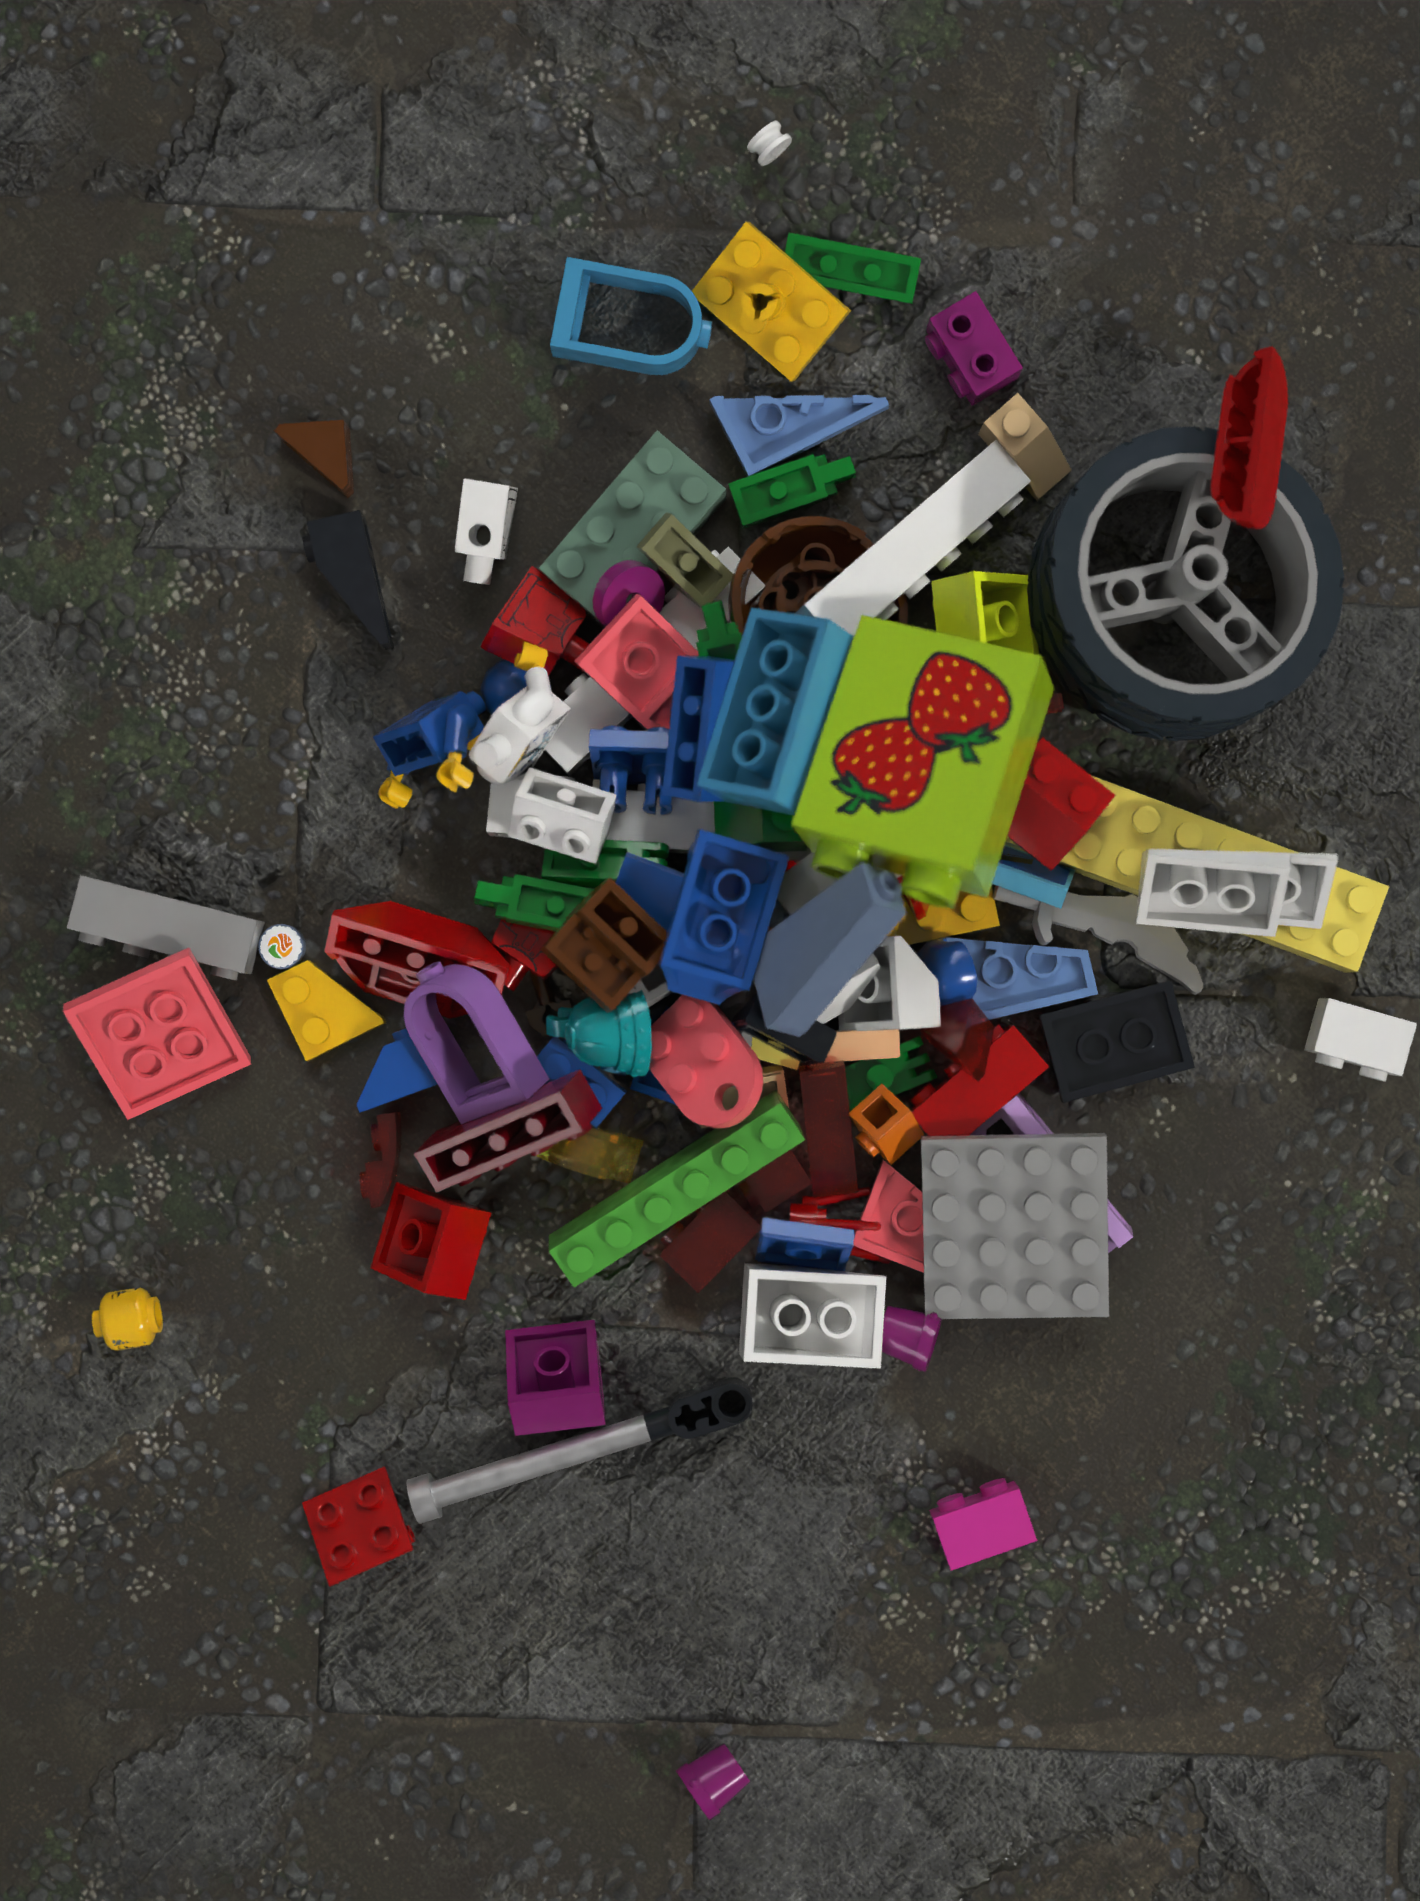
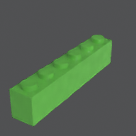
M774 1090L760 1099L753 1111L740 1123L728 1128L710 1131L549 1235V1253L575 1288L805 1141L801 1126L778 1091Z

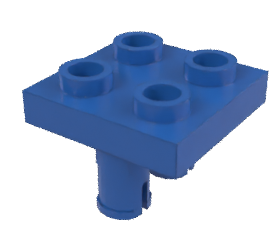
M612 725L603 727L601 730L590 729L589 751L594 780H600V790L617 795L615 813H622L627 809V785L645 784L643 810L646 813L656 815L658 797H660V815L672 812V797L662 795L669 728L654 727L647 731H629L624 727Z

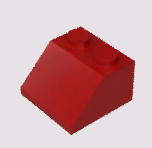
M1042 737L1037 741L1007 837L1048 870L1052 871L1085 835L1116 795Z
M396 1182L371 1269L426 1294L466 1300L482 1243L487 1232L491 1212L455 1198Z

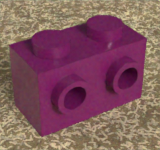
M976 291L929 319L926 328L928 335L924 337L925 342L935 359H944L951 371L948 374L949 382L959 398L966 396L971 406L1018 379L1023 367Z

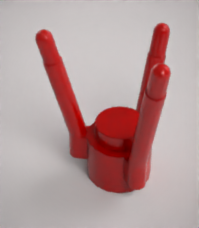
M869 1187L850 1189L821 1196H802V1204H790L789 1221L858 1231H878L881 1228V1224L875 1221L827 1219V1209L818 1208V1206L868 1196L871 1191ZM853 1246L850 1254L885 1264L891 1262L889 1259Z

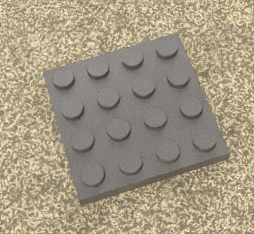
M1105 1133L921 1136L926 1317L932 1312L937 1313L941 1319L1109 1317L1107 1136Z

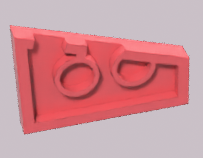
M882 1159L859 1219L879 1222L881 1228L878 1231L855 1230L853 1246L924 1273L922 1191Z

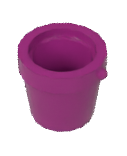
M888 1306L884 1314L882 1353L912 1365L913 1369L926 1372L934 1351L942 1319L935 1312L926 1317L923 1312Z
M724 1743L688 1764L686 1762L676 1770L684 1785L709 1820L720 1814V1810L750 1783V1780Z

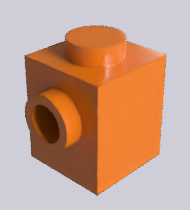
M883 1084L879 1085L848 1113L860 1132L855 1137L859 1145L872 1158L879 1153L890 1165L920 1140L921 1136H924L911 1110Z

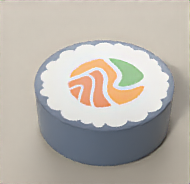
M276 924L263 932L258 948L261 958L267 965L276 969H289L296 966L303 959L306 943L302 933L295 927L286 924Z

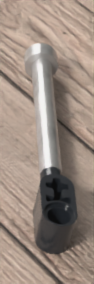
M734 1377L725 1378L681 1392L672 1399L669 1407L435 1481L430 1473L408 1479L406 1481L407 1492L417 1522L421 1524L442 1517V1507L662 1437L676 1434L681 1438L692 1439L740 1424L751 1414L753 1407L752 1393L749 1386L741 1379ZM728 1390L740 1392L745 1398L743 1407L735 1412L724 1410L719 1404V1398L724 1392ZM705 1397H712V1411L716 1418L709 1419V1410L698 1413L696 1415V1423L688 1425L685 1418H677L681 1415L683 1405H689L692 1411L706 1408Z

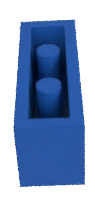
M677 655L662 795L696 802L724 801L698 787L697 783L735 660L711 656Z

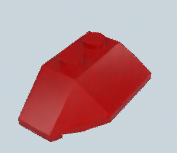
M393 901L334 910L324 950L332 960L336 959L343 971L364 992L405 1004L409 994L421 984L416 974L437 961H440L443 967L461 964L480 971L493 982L501 995L510 966L507 960L477 927ZM436 993V1002L441 1016L451 1019L468 1014L464 1007L453 998L445 994Z

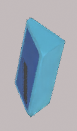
M1004 845L992 884L1061 909L1075 870L1058 864L1050 871L1027 852Z

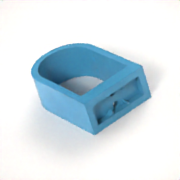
M567 257L550 348L553 357L649 375H665L678 371L688 364L695 356L699 347L708 349L712 321L702 320L700 305L694 293L684 283L673 277ZM590 282L666 296L676 300L687 310L692 321V329L687 340L678 349L665 355H648L579 342Z

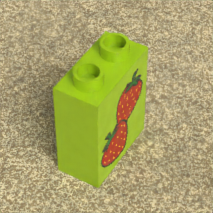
M861 615L792 822L793 828L811 852L815 853L811 868L822 875L839 880L860 863H865L904 876L901 883V892L917 901L937 907L953 908L959 891L988 898L1054 691L1042 656Z

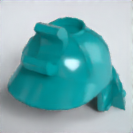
M643 990L625 996L617 1007L609 1013L604 1011L588 995L586 999L576 1004L573 1009L560 1007L558 1009V1017L552 1015L546 1017V1034L553 1037H565L568 1048L573 1051L580 1061L592 1066L613 1067V1070L625 1072L632 1077L646 1076L650 1067L652 1036L651 1019Z

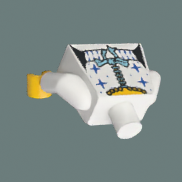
M526 641L523 642L522 652L517 653L515 657L514 667L527 671L525 674L527 686L498 707L485 728L483 727L482 733L468 742L469 757L477 764L479 774L495 785L506 784L525 775L529 767L533 768L571 710L566 703L551 691L548 673L544 669L548 655L547 650Z

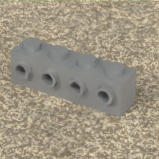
M80 875L67 929L79 931V941L105 947L107 939L124 943L122 952L149 958L151 950L171 956L189 947L197 962L212 965L210 974L237 980L238 973L252 974L265 922Z

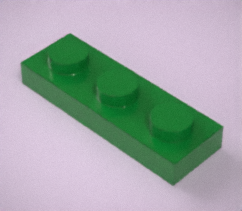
M788 232L785 253L824 287L910 304L913 303L922 258Z

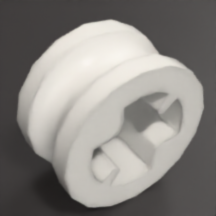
M773 121L762 128L747 145L750 153H758V162L761 166L769 164L780 156L792 141L789 134L783 135L780 132L781 124L778 121Z

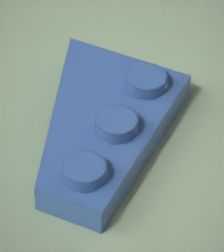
M945 937L947 942L961 941L966 946L973 959L977 974V990L971 1001L959 1004L964 1025L1098 994L1088 950Z

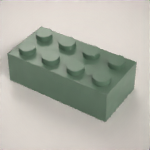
M657 430L539 567V571L584 608L587 616L604 629L605 626L599 622L593 610V594L601 576L613 565L626 560L642 562L659 573L660 570L636 546L666 512L676 517L695 536L726 500V488ZM632 594L627 597L626 602L631 599Z

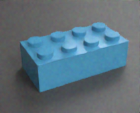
M751 608L697 786L725 802L795 815L854 636L830 619Z

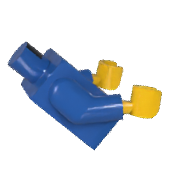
M459 691L432 700L373 736L388 763L387 771L391 772L390 777L382 783L378 792L380 799L384 803L395 809L398 807L404 808L408 804L413 791L401 783L403 775H409L410 771L437 764L443 760L445 761L437 771L439 782L454 793L458 789V784L464 789L469 788L474 775L473 772L461 764V759L467 756L468 742L483 731V724L479 717L485 713L486 706L480 695L474 691H469L466 694Z

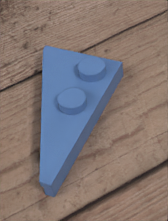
M791 395L785 398L755 396V398L724 399V396H715L709 399V403L747 477L771 469L889 408L886 397H873L871 395H853L852 398H824V395Z

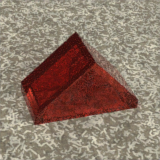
M972 998L940 1006L941 1027L918 1029L937 1051L978 1082L985 1076L994 1026Z

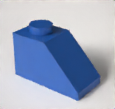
M406 1028L392 1033L395 1042L383 1046L356 1104L359 1113L438 1085Z

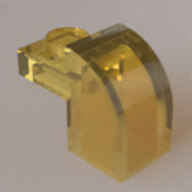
M592 1125V1129L585 1135L572 1141H568L566 1138L556 1142L550 1149L536 1156L579 1173L629 1184L644 1141L626 1134L599 1127L595 1128Z

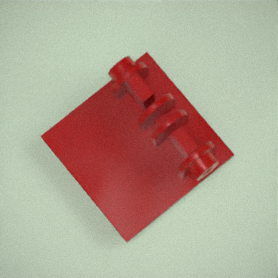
M385 1466L302 1503L330 1587L414 1550L412 1543L416 1541L410 1525H405Z

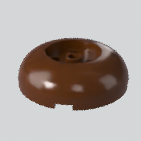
M798 517L771 527L750 545L737 564L731 580L728 597L730 622H735L736 628L738 625L739 633L742 632L743 636L751 608L795 614L804 604L821 591L826 583L829 584L871 548L874 543L866 538L865 535L867 533L858 527L829 517ZM751 572H753L765 584V587L760 594L745 605L746 588ZM787 582L795 586L797 590L795 599H786L787 590L782 583ZM903 593L893 601L898 610L887 621L907 625L908 603L907 596Z

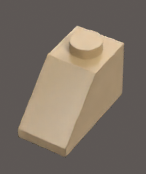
M1019 393L1014 395L983 423L978 433L988 446L995 440L999 442L1031 480L1025 488L1037 501L1072 471L1048 426Z

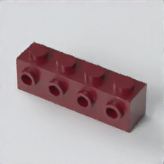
M581 1069L544 1084L527 1101L463 1124L458 1121L435 1131L414 1155L436 1192L456 1184L464 1186L476 1180L484 1172L492 1169L495 1171L503 1170L515 1163L520 1157L531 1154V1156L539 1155L550 1149L556 1142L566 1138L568 1141H572L585 1135L592 1129L591 1121L602 1110V1106Z

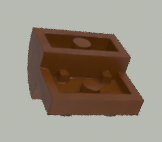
M608 878L573 909L565 918L566 921L540 949L604 1011L609 1013L617 1007L639 980L647 976L660 962L668 932L615 881Z

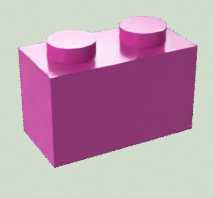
M1005 1478L992 1480L979 1487L980 1493L965 1498L962 1493L952 1494L938 1500V1507L929 1510L951 1571L1037 1541L1023 1497L1015 1481L1007 1483Z

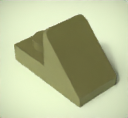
M666 512L636 546L660 570L658 573L660 577L701 609L705 603L713 602L732 580L733 573L670 513Z

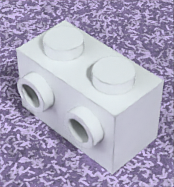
M529 767L515 795L508 836L596 864L609 833L617 795Z
M1319 998L1304 1050L1317 1054L1316 1063L1342 1069L1343 1063L1347 1062L1361 1066L1359 1075L1386 1082L1388 1074L1395 1076L1403 1075L1417 1023L1334 999Z

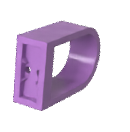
M440 961L425 967L416 974L421 984L409 994L405 1002V1026L410 1038L461 1124L527 1101L549 1080L548 1075L502 995L493 982L484 974L472 967L461 964L443 967ZM436 993L445 994L464 1007L501 1069L502 1076L480 1083L439 1012Z

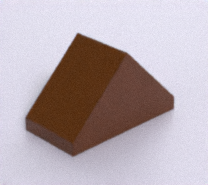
M344 419L279 424L274 432L280 440L345 497L349 498L354 493L350 429Z

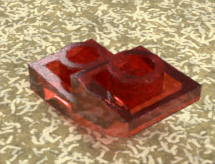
M400 1111L377 1115L378 1124L371 1125L374 1150L382 1151L383 1158L366 1162V1171L359 1173L363 1199L370 1198L371 1208L381 1207L386 1204L395 1182L401 1152Z

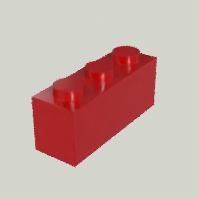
M997 1024L978 1040L982 1048L971 1058H968L963 1053L944 1069L948 1077L937 1087L934 1088L931 1083H928L909 1099L914 1105L910 1110L926 1136L970 1135L1049 1068L1048 1064L1014 1025H1008L1003 1029Z

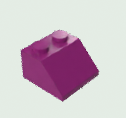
M595 1320L505 1330L507 1398L515 1436L606 1425Z

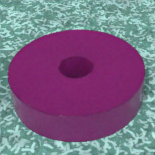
M626 560L613 565L601 576L593 594L595 616L606 627L628 603L626 602L627 597L632 594V599L636 593L641 595L660 614L665 600V588L661 577L656 571L636 560Z

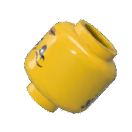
M143 1288L106 1293L101 1299L99 1310L92 1312V1326L95 1336L97 1338L103 1337L108 1348L117 1351L150 1345L154 1341L156 1333H160L163 1328V1317L159 1299L156 1296L151 1297L149 1292Z

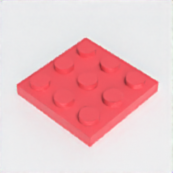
M189 947L63 1004L64 1015L127 1120L251 1065L250 1054Z

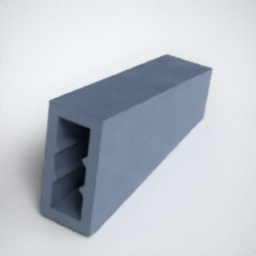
M860 863L767 932L754 974V981L766 1028L798 1037L806 1033L903 918L906 912L900 894L901 886L894 873Z

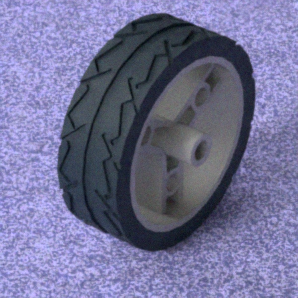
M1196 426L1161 428L1132 438L1130 443L1123 442L1098 459L1068 491L1047 517L1032 550L1027 587L1030 625L1041 654L1045 656L1047 666L1065 691L1091 714L1095 712L1100 720L1129 734L1163 740V737L1166 736L1165 738L1170 741L1205 739L1244 724L1303 684L1327 652L1340 621L1344 588L1342 587L1344 572L1340 543L1328 513L1324 514L1322 502L1304 477L1282 458L1272 517L1267 526L1262 529L1247 528L1261 547L1272 572L1276 605L1274 626L1271 634L1223 583L1227 577L1228 566L1222 551L1231 520L1220 511L1211 494V477L1218 434L1217 429L1205 427V431ZM1151 490L1182 492L1162 562L1088 577L1089 545L1097 521L1106 507L1126 496ZM1196 515L1206 521L1208 529L1202 527L1197 522ZM1186 546L1193 547L1186 554H1184ZM1152 582L1145 590L1143 584ZM1112 591H1116L1124 597L1126 606H1122L1114 600ZM1204 600L1217 617L1216 622H1213L1196 606L1200 601ZM1150 619L1161 624L1176 621L1230 682L1218 685H1198L1164 678L1142 667L1119 648L1105 628ZM1225 629L1233 632L1236 637V644L1228 640L1225 635Z

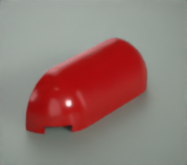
M1273 346L1252 353L1255 358L1246 363L1235 377L1230 374L1226 381L1211 477L1212 498L1217 503L1220 511L1232 522L1253 529H1262L1267 526L1274 511L1288 410L1286 373L1281 357Z

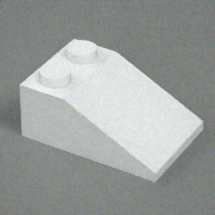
M744 1263L739 1355L746 1362L881 1369L886 1276L798 1266Z

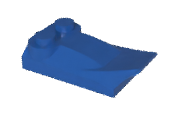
M697 829L695 840L688 850V864L659 962L666 978L667 990L718 1005L736 993L744 990L750 991L789 855Z

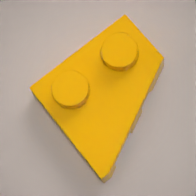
M310 960L267 980L306 1061L318 1057L386 1023L382 1015L368 1007L355 997L352 992L333 980Z

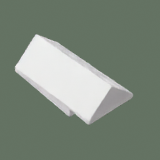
M1147 849L1142 853L1136 924L1269 937L1276 936L1278 925L1321 929L1338 856L1337 854Z

